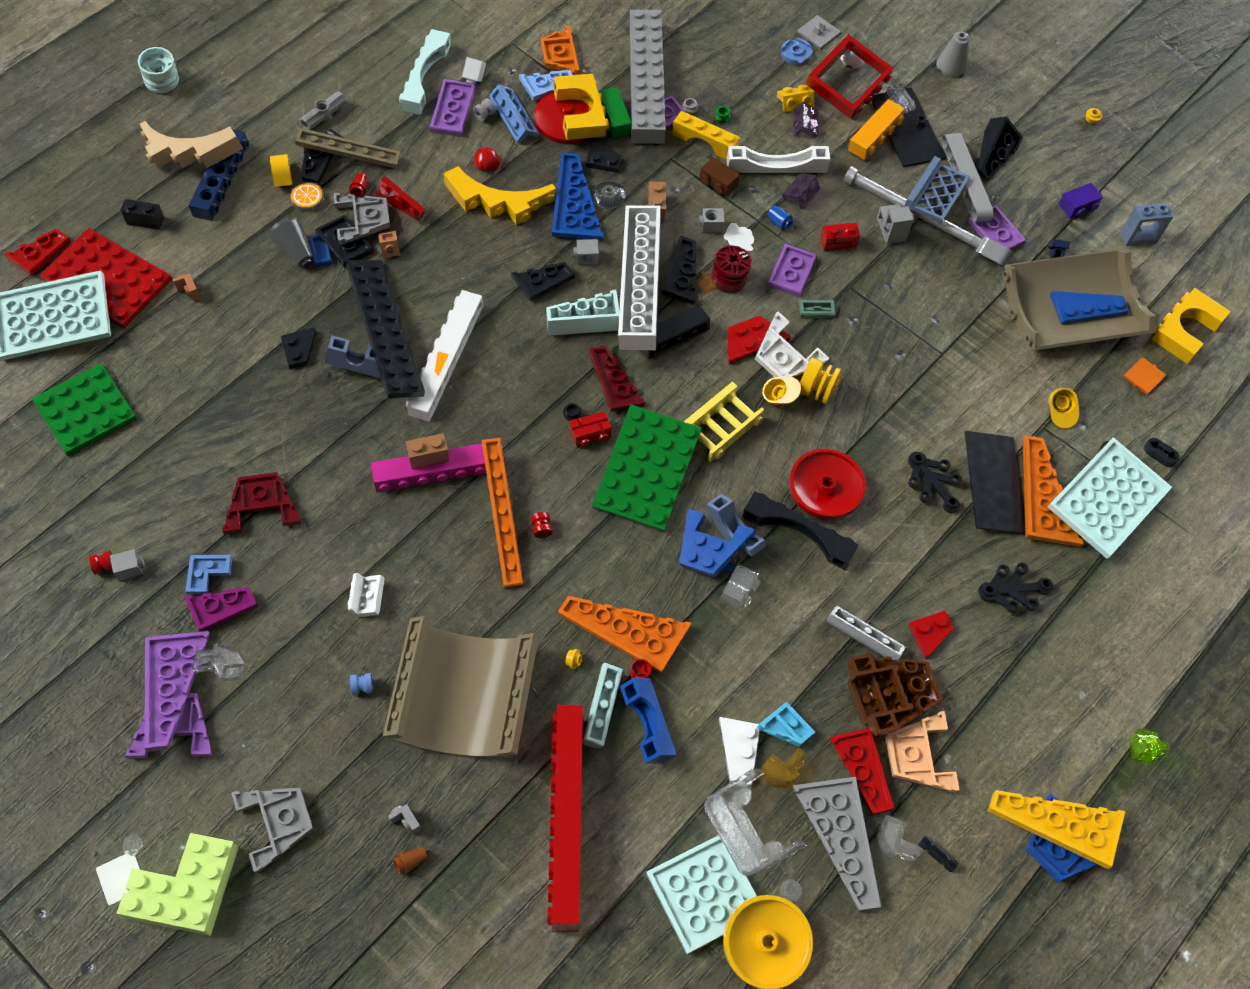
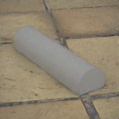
M837 605L826 621L883 657L888 656L892 657V660H899L906 648Z

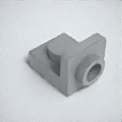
M407 804L395 807L388 816L392 824L401 820L407 832L412 830L414 835L422 831Z

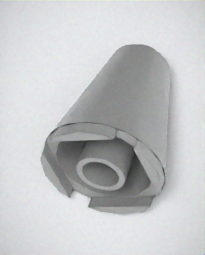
M956 32L938 57L936 62L937 69H940L943 75L957 78L961 74L966 73L969 62L970 41L967 33Z

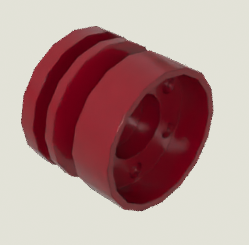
M734 245L724 246L719 249L715 255L711 273L713 285L727 293L742 290L747 283L752 259L750 254L745 249Z

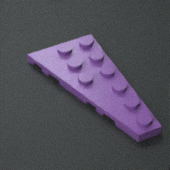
M209 631L145 637L146 752L169 749L209 640Z

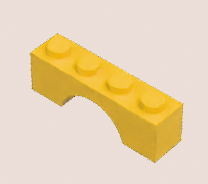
M683 111L673 121V136L686 142L694 137L703 139L712 146L715 155L727 159L729 146H739V136Z

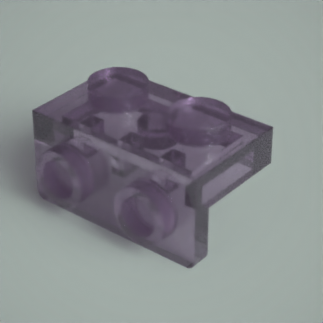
M802 102L793 110V135L797 136L799 133L804 132L815 138L819 135V110Z
M799 174L782 194L783 199L797 201L799 208L804 209L820 190L816 175Z

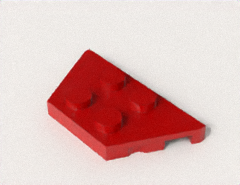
M759 315L728 327V363L731 364L757 354L771 322ZM782 330L779 335L787 342L790 341L791 336Z

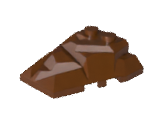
M873 654L848 658V673L850 675L848 687L861 723L868 725L869 730L876 736L897 731L943 700L929 662L903 659L902 661L892 660V657L888 656L876 658Z

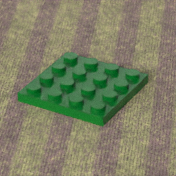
M102 363L32 398L67 456L137 420Z

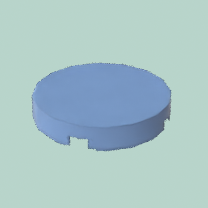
M789 39L782 45L781 56L789 64L804 65L812 58L813 50L811 45L803 39Z

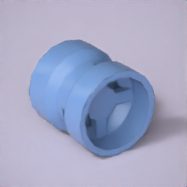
M365 673L361 677L357 674L350 675L352 695H359L361 691L366 694L374 692L372 673Z

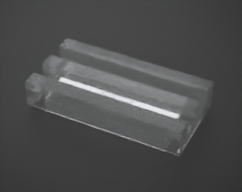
M899 84L898 87L896 85L893 88L887 87L886 92L891 100L899 106L905 107L904 113L915 110L916 105L902 84Z

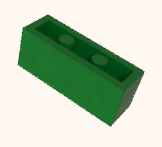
M618 87L599 90L602 97L601 105L605 107V119H608L609 129H606L607 132H610L612 138L631 135L632 122Z

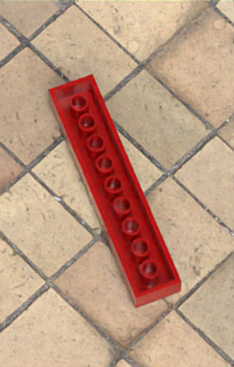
M557 705V712H553V731H557L552 732V752H556L552 753V772H556V774H551V793H555V796H551L550 809L551 814L555 815L550 817V836H554V839L549 840V858H553V862L549 861V880H553V884H548V903H552V907H548L547 913L548 925H552V932H579L583 705Z

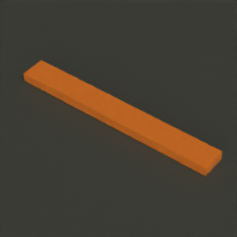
M501 437L482 440L504 588L524 586Z

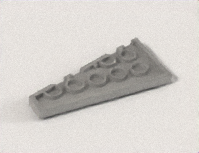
M856 777L793 785L794 792L858 911L881 908Z

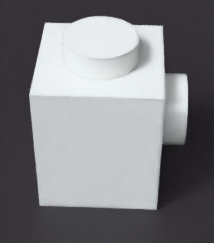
M467 57L462 77L467 78L466 81L470 83L482 82L486 62Z

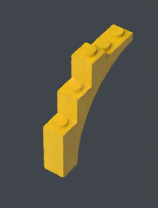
M459 166L444 173L446 187L465 212L481 205L488 216L493 218L506 211L516 225L530 219L531 211H535L556 200V188L553 184L530 191H503L476 182L466 175Z

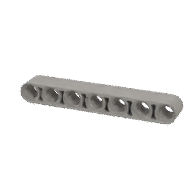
M962 134L943 135L942 147L950 167L970 176L961 193L973 222L991 221L994 214L993 208ZM955 178L957 182L964 181L963 179Z

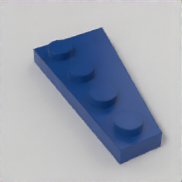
M1052 291L1050 293L1060 324L1126 315L1129 312L1123 296Z

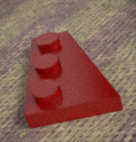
M386 176L380 180L376 197L387 198L388 204L417 221L423 217L425 208Z
M54 229L37 237L35 242L28 245L23 244L19 246L20 249L12 253L8 251L4 255L25 272L33 275L68 245L71 240L58 229Z

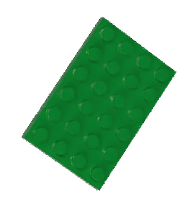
M630 404L592 508L665 532L702 427Z

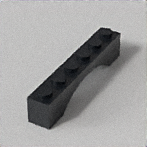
M754 491L743 511L742 518L758 526L779 525L801 532L820 548L829 563L843 570H846L859 545L851 538H845L837 534L835 530L820 525L816 520H810L800 512L793 511L784 504L769 499L763 493Z

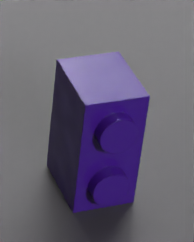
M1092 183L1064 193L1059 205L1071 219L1076 216L1079 217L1088 211L1096 210L1100 206L1103 196Z

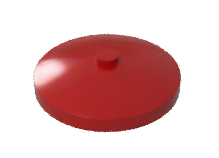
M552 92L538 102L535 108V124L538 131L553 142L560 144L580 143L589 138L566 140L563 129L564 116L584 114L589 112L591 108L580 100L556 101L555 94Z
M816 449L802 455L793 465L789 476V490L793 500L803 511L820 519L832 520L843 518L858 508L865 494L866 481L860 466L848 455L833 449Z

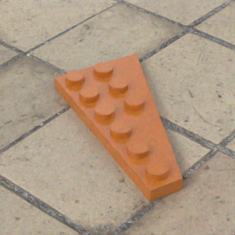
M1025 435L1023 438L1026 538L1082 547L1084 543L1082 538H1079L1078 533L1047 507L1063 491L1061 484H1058L1057 472L1050 463L1051 457L1044 439Z
M568 596L558 610L559 616L636 660H647L651 664L652 669L662 674L692 624L686 621L685 623L674 621V619L668 617L666 619L654 616V614L636 610L619 609L608 604L592 603L590 600Z

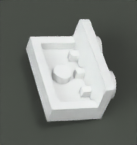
M354 573L348 600V610L357 617L379 615L385 578L381 575L363 577L359 573Z

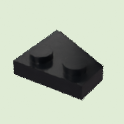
M593 139L586 160V167L619 173L622 156L598 140Z
M315 327L280 336L289 369L308 365L309 353L313 348V339L317 334Z

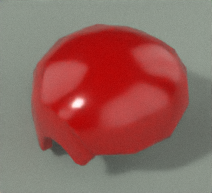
M490 147L479 149L473 157L475 167L485 172H489L493 168L497 170L501 163L498 153Z

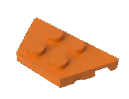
M570 25L565 26V30L559 33L555 31L551 35L540 39L546 68L559 71L570 70L572 74L579 75V66Z

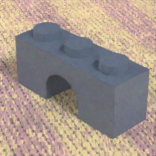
M331 336L325 358L326 364L379 378L380 373L371 346L368 345L367 351L364 353H355L349 347L350 340Z

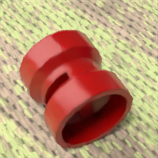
M539 512L531 516V523L534 525V537L546 538L552 535L553 530L549 524L551 521L549 513Z
M110 550L103 552L100 556L96 554L89 556L90 567L94 575L102 573L103 570H112L110 555L113 554Z
M645 659L635 660L631 666V679L634 677L650 678L651 664Z

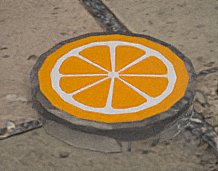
M313 182L297 184L290 192V202L293 208L299 209L300 212L305 213L318 210L322 202L324 203L325 201L324 191L318 184Z

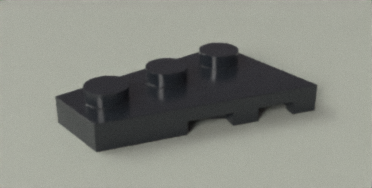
M304 147L302 180L319 185L334 154Z

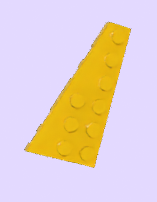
M998 790L993 793L988 812L1106 869H1110L1113 865L1125 811H1110L1103 807L1098 809L1091 808L1084 804L1060 800L1048 801L1043 800L1041 797L1030 798L1024 797L1021 794Z

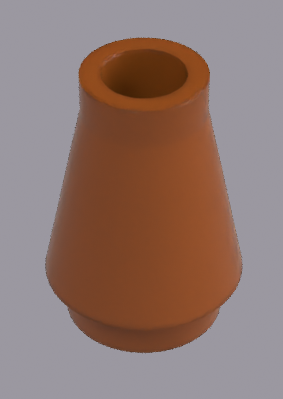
M422 847L397 854V857L393 858V862L399 874H407L427 860L428 857Z

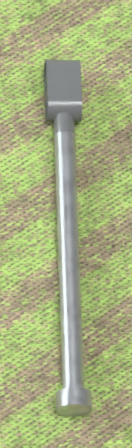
M850 167L844 177L845 183L851 186L855 183L894 205L900 204L901 207H905L907 199L860 175V170L854 167ZM911 210L913 215L977 248L976 253L1004 267L1013 253L1009 248L986 236L981 239L945 219L943 223H940Z

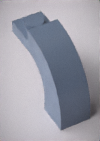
M720 494L707 503L709 513L716 527L727 541H731L738 525L745 526L737 514L734 502ZM755 535L753 538L750 537L745 543V547L741 551L738 550V552L741 554L746 552L753 556L766 546V542L760 536Z

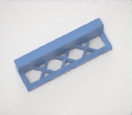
M498 84L489 97L515 141L522 143L527 135L537 138L540 133L511 88Z

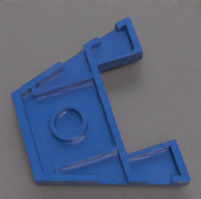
M689 509L679 563L682 567L716 577L732 560L731 557L738 550L741 551L745 547L747 540L756 535V531L753 528L739 524L731 541L698 531L706 516L704 513Z
M1050 793L1045 800L1053 801L1058 799ZM1033 833L1025 849L1057 882H1061L1098 865Z

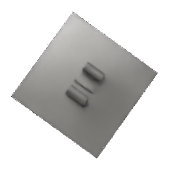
M817 15L798 29L797 33L821 49L838 36L841 31Z

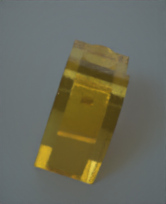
M798 748L787 763L772 753L760 769L758 776L775 787L781 788L792 785L800 775L797 771L805 762L802 760L805 752Z

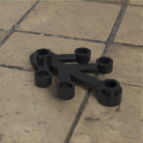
M921 452L911 453L908 458V463L912 468L911 477L908 481L909 487L913 489L919 487L921 483L919 472L921 471L925 477L923 489L919 496L920 501L928 503L931 500L932 494L930 490L932 485L944 500L943 509L947 513L956 512L960 505L959 500L954 496H950L939 481L956 487L962 481L961 475L955 473L949 476L932 472L928 468H937L941 472H947L951 466L947 459H942L939 462L927 459Z
M1020 562L1015 567V572L1005 586H998L1001 579L1005 578L1010 572L1009 567L1002 564L997 568L996 575L991 582L981 584L978 592L982 600H994L1005 607L1009 613L1014 614L1020 608L1019 603L1024 605L1028 611H1035L1039 606L1037 599H1028L1019 592L1037 591L1041 595H1047L1053 589V583L1048 578H1041L1038 582L1017 584L1021 576L1025 575L1028 571V565ZM1000 569H1004L1006 573H1002ZM1001 594H1007L1015 600L1008 601ZM1029 603H1033L1035 607L1030 606ZM1010 605H1014L1016 609H1012Z

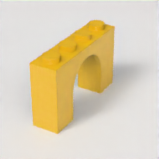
M593 74L554 77L553 90L556 101L580 100L591 108L589 112L584 114L564 116L563 129L566 140L604 137L606 129H609L608 119H605V107L601 105V93H598V82L594 79Z
M1196 288L1191 293L1186 292L1181 298L1182 303L1177 302L1171 310L1173 313H1168L1162 320L1164 322L1163 325L1160 323L1157 325L1156 333L1151 339L1186 364L1191 361L1204 343L1187 333L1183 329L1180 319L1191 318L1197 320L1215 332L1231 312Z

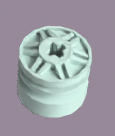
M152 47L139 55L138 65L145 86L154 93H167L176 88L179 83V76L173 55L167 49Z

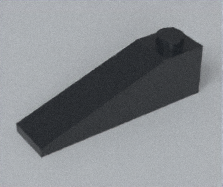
M1007 116L991 118L984 131L978 172L986 181H989L1000 169L1002 163H1006L1009 160L1008 157L1018 150L1023 139L1021 133Z

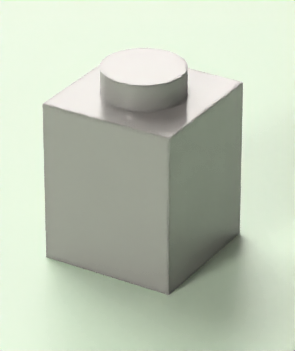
M135 549L110 555L113 574L118 581L143 575L142 567L145 566L142 555H138Z

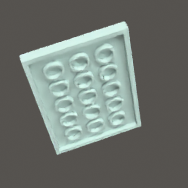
M102 271L0 292V361L111 336L105 280Z
M1113 437L1047 507L1108 559L1172 487Z

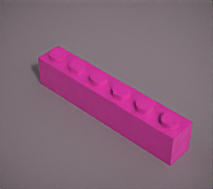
M482 443L448 449L449 461L411 469L409 456L372 462L371 467L376 492H386L394 488H407L417 484L425 485L434 481L442 482L456 477L464 478L473 474L482 475L486 473Z

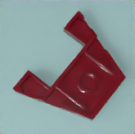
M277 472L238 477L232 495V503L227 511V519L222 527L224 535L241 533V514L281 509L283 526L301 524L300 517Z

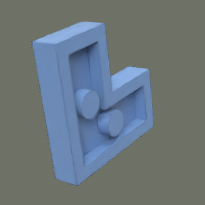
M190 555L185 591L187 595H203L208 593L210 576H230L232 556Z

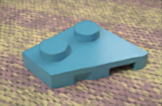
M788 702L769 715L757 727L759 730L797 747H800L815 733Z

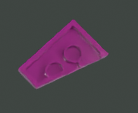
M249 587L225 590L223 593L216 594L204 593L203 596L196 597L184 596L200 632L258 607Z

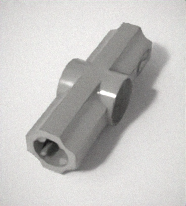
M335 92L326 100H318L314 105L315 108L301 117L299 121L304 129L311 130L321 122L330 121L332 114L344 106L347 101L341 92Z

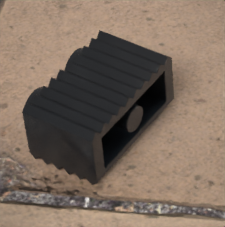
M125 199L120 209L126 224H130V226L136 225L137 227L143 226L144 228L150 227V229L159 230L164 220L160 204Z

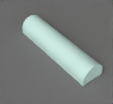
M605 662L601 667L582 740L583 744L593 748H602L604 746L623 669Z

